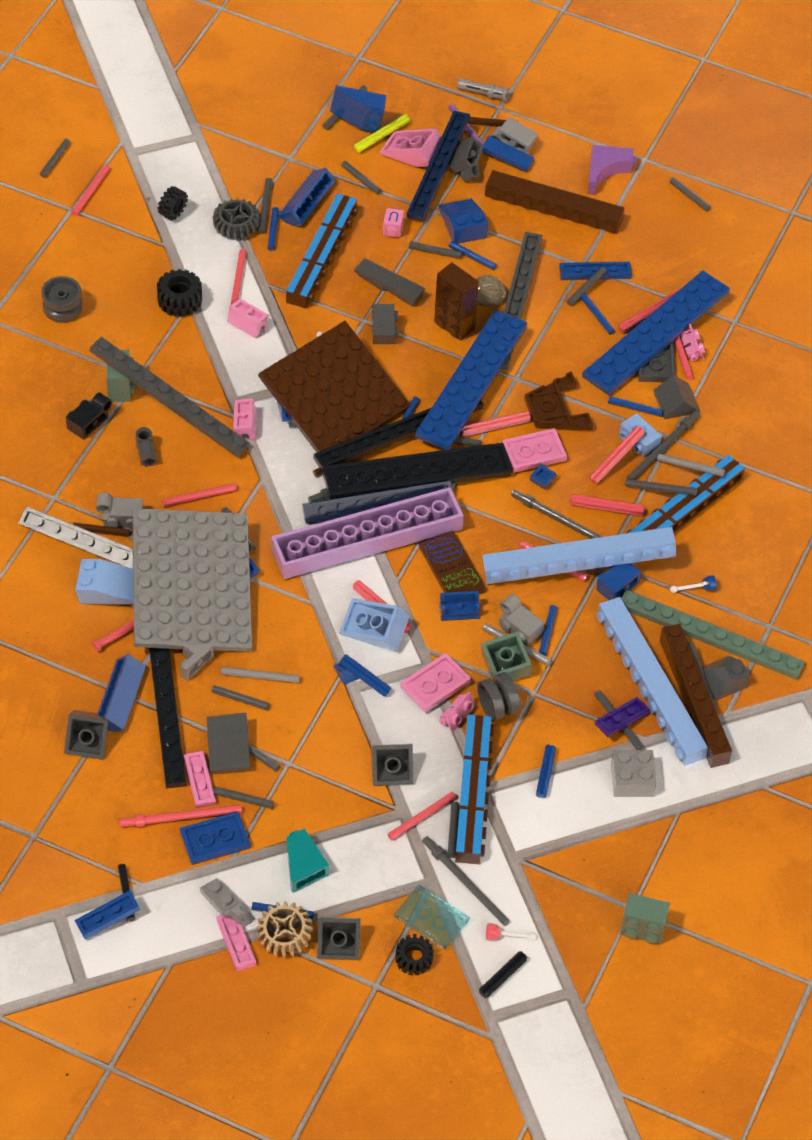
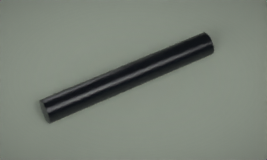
M120 864L118 865L122 893L124 894L130 891L126 865ZM135 913L128 916L127 921H134Z

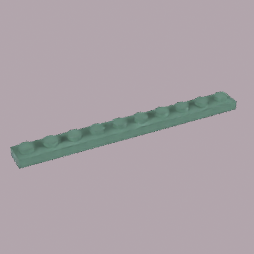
M627 589L621 598L627 610L632 614L664 627L681 623L685 635L795 680L798 679L804 667L805 661Z

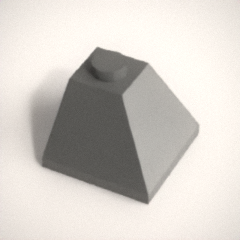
M727 656L702 667L714 701L748 687L750 673L740 659Z
M73 710L68 716L64 754L104 759L109 719L92 712Z

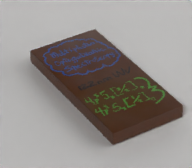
M454 531L419 543V548L444 593L479 591V594L485 592L484 584Z

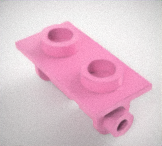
M689 324L690 329L685 330L680 335L688 359L696 361L699 357H702L703 361H705L703 353L706 351L702 342H698L701 339L697 329L694 330L691 324Z
M470 692L459 695L450 705L452 709L448 708L440 716V724L443 726L447 724L451 732L461 724L476 706Z

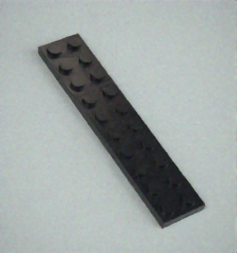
M503 442L449 449V451L441 450L322 466L321 470L329 499L450 480L452 484L512 475V469Z

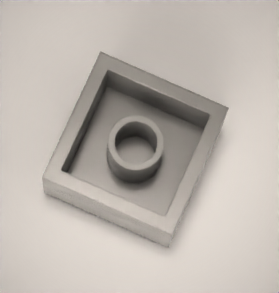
M613 750L611 771L614 797H654L656 776L653 750Z

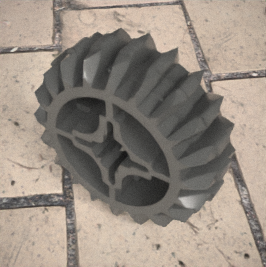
M230 198V201L224 200L223 204L219 203L218 207L214 210L213 225L217 233H220L222 237L227 236L228 239L233 237L234 240L236 238L243 239L244 236L249 238L250 234H254L255 230H258L260 214L256 205H252L251 201L246 202L245 199L241 201L238 198L236 200Z

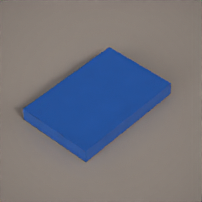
M238 812L180 828V834L191 865L251 848Z

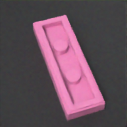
M204 752L184 754L195 807L201 808L216 805Z
M222 915L216 916V921L236 972L256 966L255 957L241 922L237 924L230 916L224 918Z

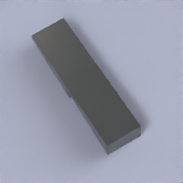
M366 258L354 269V272L381 291L386 288L412 307L423 296L424 287Z

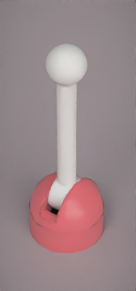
M487 923L486 940H496L501 935L525 937L530 940L536 939L534 932L527 934L501 931L498 925Z

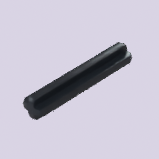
M518 951L479 988V994L484 998H488L527 961L526 954Z

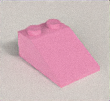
M437 129L394 131L380 153L415 167H428L441 136Z

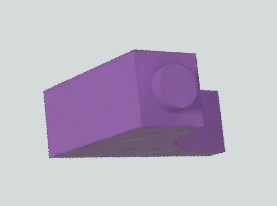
M592 145L588 194L595 195L596 188L600 182L611 175L631 173L632 166L636 164V156H633L634 148Z

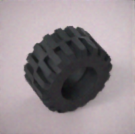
M182 269L177 271L170 270V273H164V276H161L157 282V299L163 312L167 311L168 315L173 314L174 317H178V315L185 317L186 314L191 315L193 311L196 312L198 307L202 305V283L200 278L195 276L193 272L189 273V270L186 269L185 271H182Z

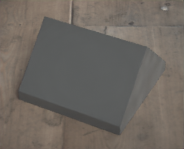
M672 375L654 389L659 407L663 410L664 419L691 415L695 410L700 413L689 383L675 375Z
M413 744L372 745L373 786L414 784Z
M318 917L317 958L359 960L361 918Z

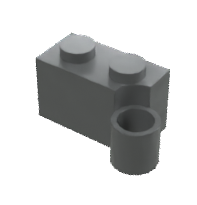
M473 136L459 142L449 167L455 173L460 172L461 178L465 182L479 177L480 171L477 164L483 146Z
M373 304V344H394L395 337H398V327H395V322H398V311H394V304Z

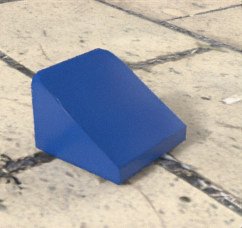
M340 663L333 666L344 684L360 679Z

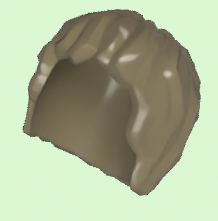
M491 275L478 277L477 303L482 306L500 305L506 296L505 285Z

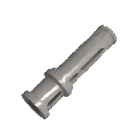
M460 78L457 89L484 94L490 99H502L503 102L507 101L509 95V87L502 88L495 84L486 85Z

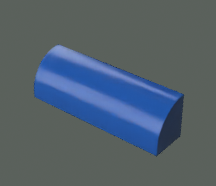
M325 167L310 173L278 214L284 222L293 226H300L304 223L336 181L328 169Z
M129 654L116 660L97 715L109 719L108 731L119 732L124 730L146 668L144 664Z

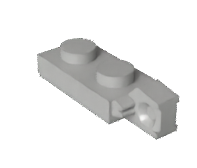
M218 878L200 887L201 894L223 918L230 916L237 924L245 920L239 900Z

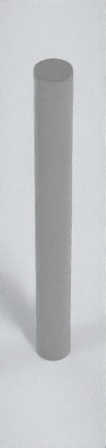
M658 454L657 460L718 476H724L725 470L664 454Z
M485 623L482 629L496 638L507 635ZM523 644L529 656L550 666L552 659Z
M222 667L221 675L291 683L300 682L299 675Z

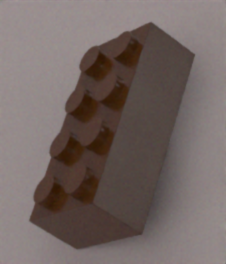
M451 262L437 273L434 322L439 327L447 330L452 336L462 340L475 329L479 281Z

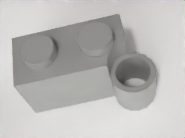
M510 117L502 127L498 126L491 134V137L526 154L534 146L538 133Z
M99 493L97 495L96 510L104 514V526L133 529L132 511L133 508L143 509V499L115 498L109 493Z
M510 594L500 603V608L505 614L499 618V625L505 632L510 634L518 632L523 644L530 646L543 634L544 622L522 606L520 599L516 595Z

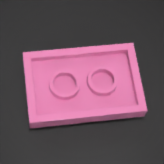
M555 428L502 440L513 473L537 468L540 464L546 466L567 460V455Z
M445 653L402 681L400 687L426 713L470 684L471 678Z

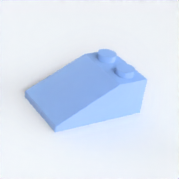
M82 559L75 588L80 604L133 605V568L102 559Z
M352 598L339 634L380 648L397 651L410 615L396 605Z

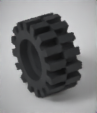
M171 186L167 188V192L163 193L164 196H161V201L158 202L160 206L157 209L158 213L173 221L177 219V216L181 215V212L183 213V208L186 207L185 203L188 202V195L181 189Z
M413 934V938L407 935L406 940L404 938L400 939L395 955L398 968H402L404 973L408 970V975H412V972L419 975L420 971L425 973L426 968L429 970L433 962L434 950L432 943L429 944V940L427 938L424 940L422 935L417 938V934ZM409 950H419L423 956L421 959L411 960L407 957L406 953Z

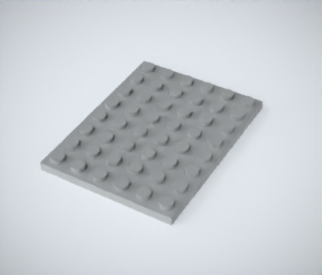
M133 508L134 647L183 649V645L210 643L213 645V650L251 652L248 514Z

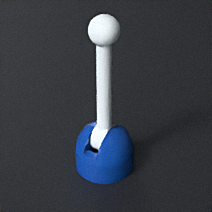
M714 575L707 576L703 579L702 583L680 587L671 586L670 591L676 593L679 590L703 587L707 591L717 590L716 579Z

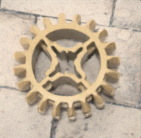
M284 901V906H280L279 902H276V908L269 905V913L263 911L262 916L264 918H258L260 925L256 929L260 933L257 934L259 940H262L260 942L262 947L267 946L266 951L268 953L274 949L273 953L275 956L281 952L282 957H286V952H290V955L293 957L294 950L301 953V946L307 947L308 943L306 940L312 939L311 934H309L313 932V927L310 926L312 919L308 918L309 913L307 911L303 912L302 906L296 908V903L294 902L290 906H288L287 901ZM281 916H287V917L284 918V919L278 918V917H281ZM296 920L302 925L299 935L294 929ZM270 924L276 929L273 938L268 934ZM286 939L291 940L290 942H282Z

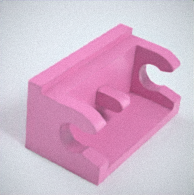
M239 299L229 306L227 322L257 338L260 328L263 331L265 330L269 315Z
M253 398L235 400L233 430L242 438V434H248L250 440H256L257 409Z

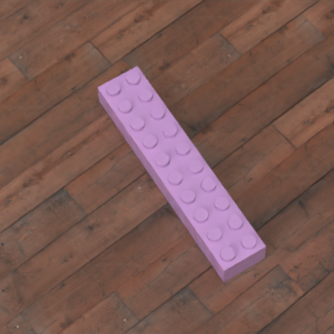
M449 487L271 536V551L283 579L462 530L464 515Z

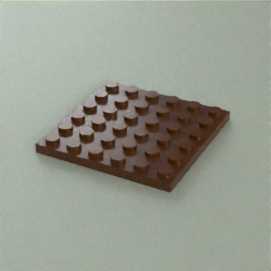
M346 321L341 322L258 374L260 380L316 452L376 430L411 406Z

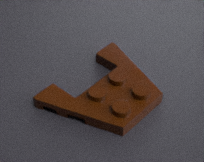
M572 371L566 373V376L554 379L553 383L547 386L542 385L525 394L524 400L535 427L593 430V423L589 413L570 416L560 391L575 389L577 386Z

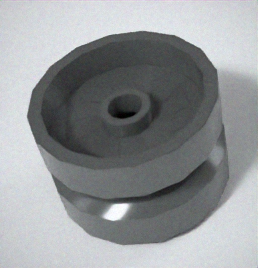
M57 276L45 282L42 287L43 311L50 320L69 322L80 315L83 304L79 283L67 276Z
M503 672L494 675L493 681L490 678L478 681L477 693L486 716H491L492 722L503 719L505 714L511 716L520 712L519 694L509 674Z

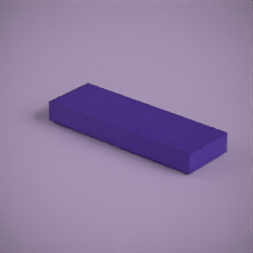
M636 697L596 719L595 725L609 737L648 715L650 709Z

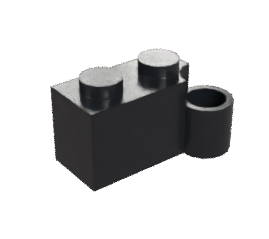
M100 392L90 401L83 400L76 409L70 411L66 416L67 429L84 440L108 419V410L112 406V400Z

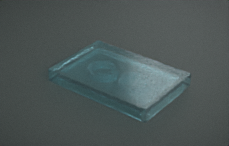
M420 884L395 912L397 919L445 950L468 923L470 918Z

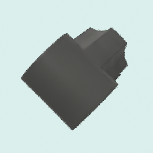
M141 427L136 431V447L138 448L141 465L146 467L153 466V464L157 463V457L152 439V431L147 427Z

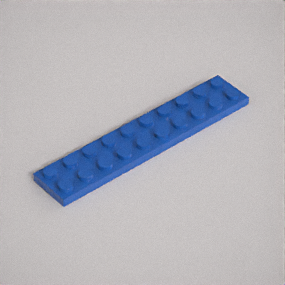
M702 270L584 370L582 377L606 394L611 395L641 367L689 328V324L692 325L730 292V287Z
M494 310L417 429L415 438L449 451L526 330L527 322Z

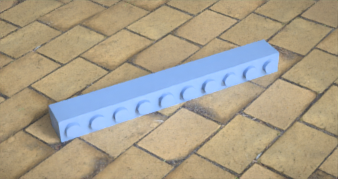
M672 527L484 554L482 557L486 584L675 557L676 542Z
M617 597L600 603L596 613L597 619L605 627L607 637L612 639L615 651L620 653L623 665L631 672V678L639 686L641 696L646 698L650 712L654 713L657 717V723L665 731L668 743L673 745L676 757L682 761L684 766L705 759L708 751L705 741L622 599Z

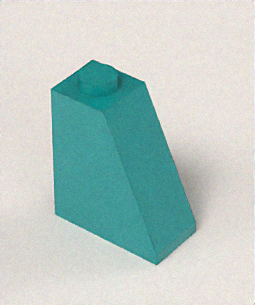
M305 828L291 832L287 836V856L290 887L292 893L329 876V864Z

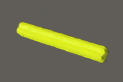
M404 114L354 145L356 152L360 153L410 122L408 115Z

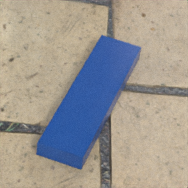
M630 261L560 263V279L589 280L601 267H604L607 272L600 279H631Z

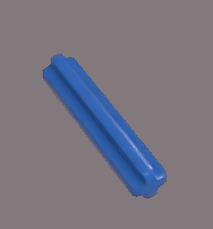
M345 654L340 660L342 666L381 695L387 696L391 690L389 685L349 655Z
M548 744L545 746L536 790L538 798L547 797L556 752L554 745Z

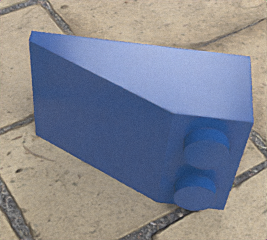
M336 85L330 112L361 130L376 132L380 129L385 110L386 95Z
M472 198L438 205L452 241L459 244L487 238L488 222L482 209Z

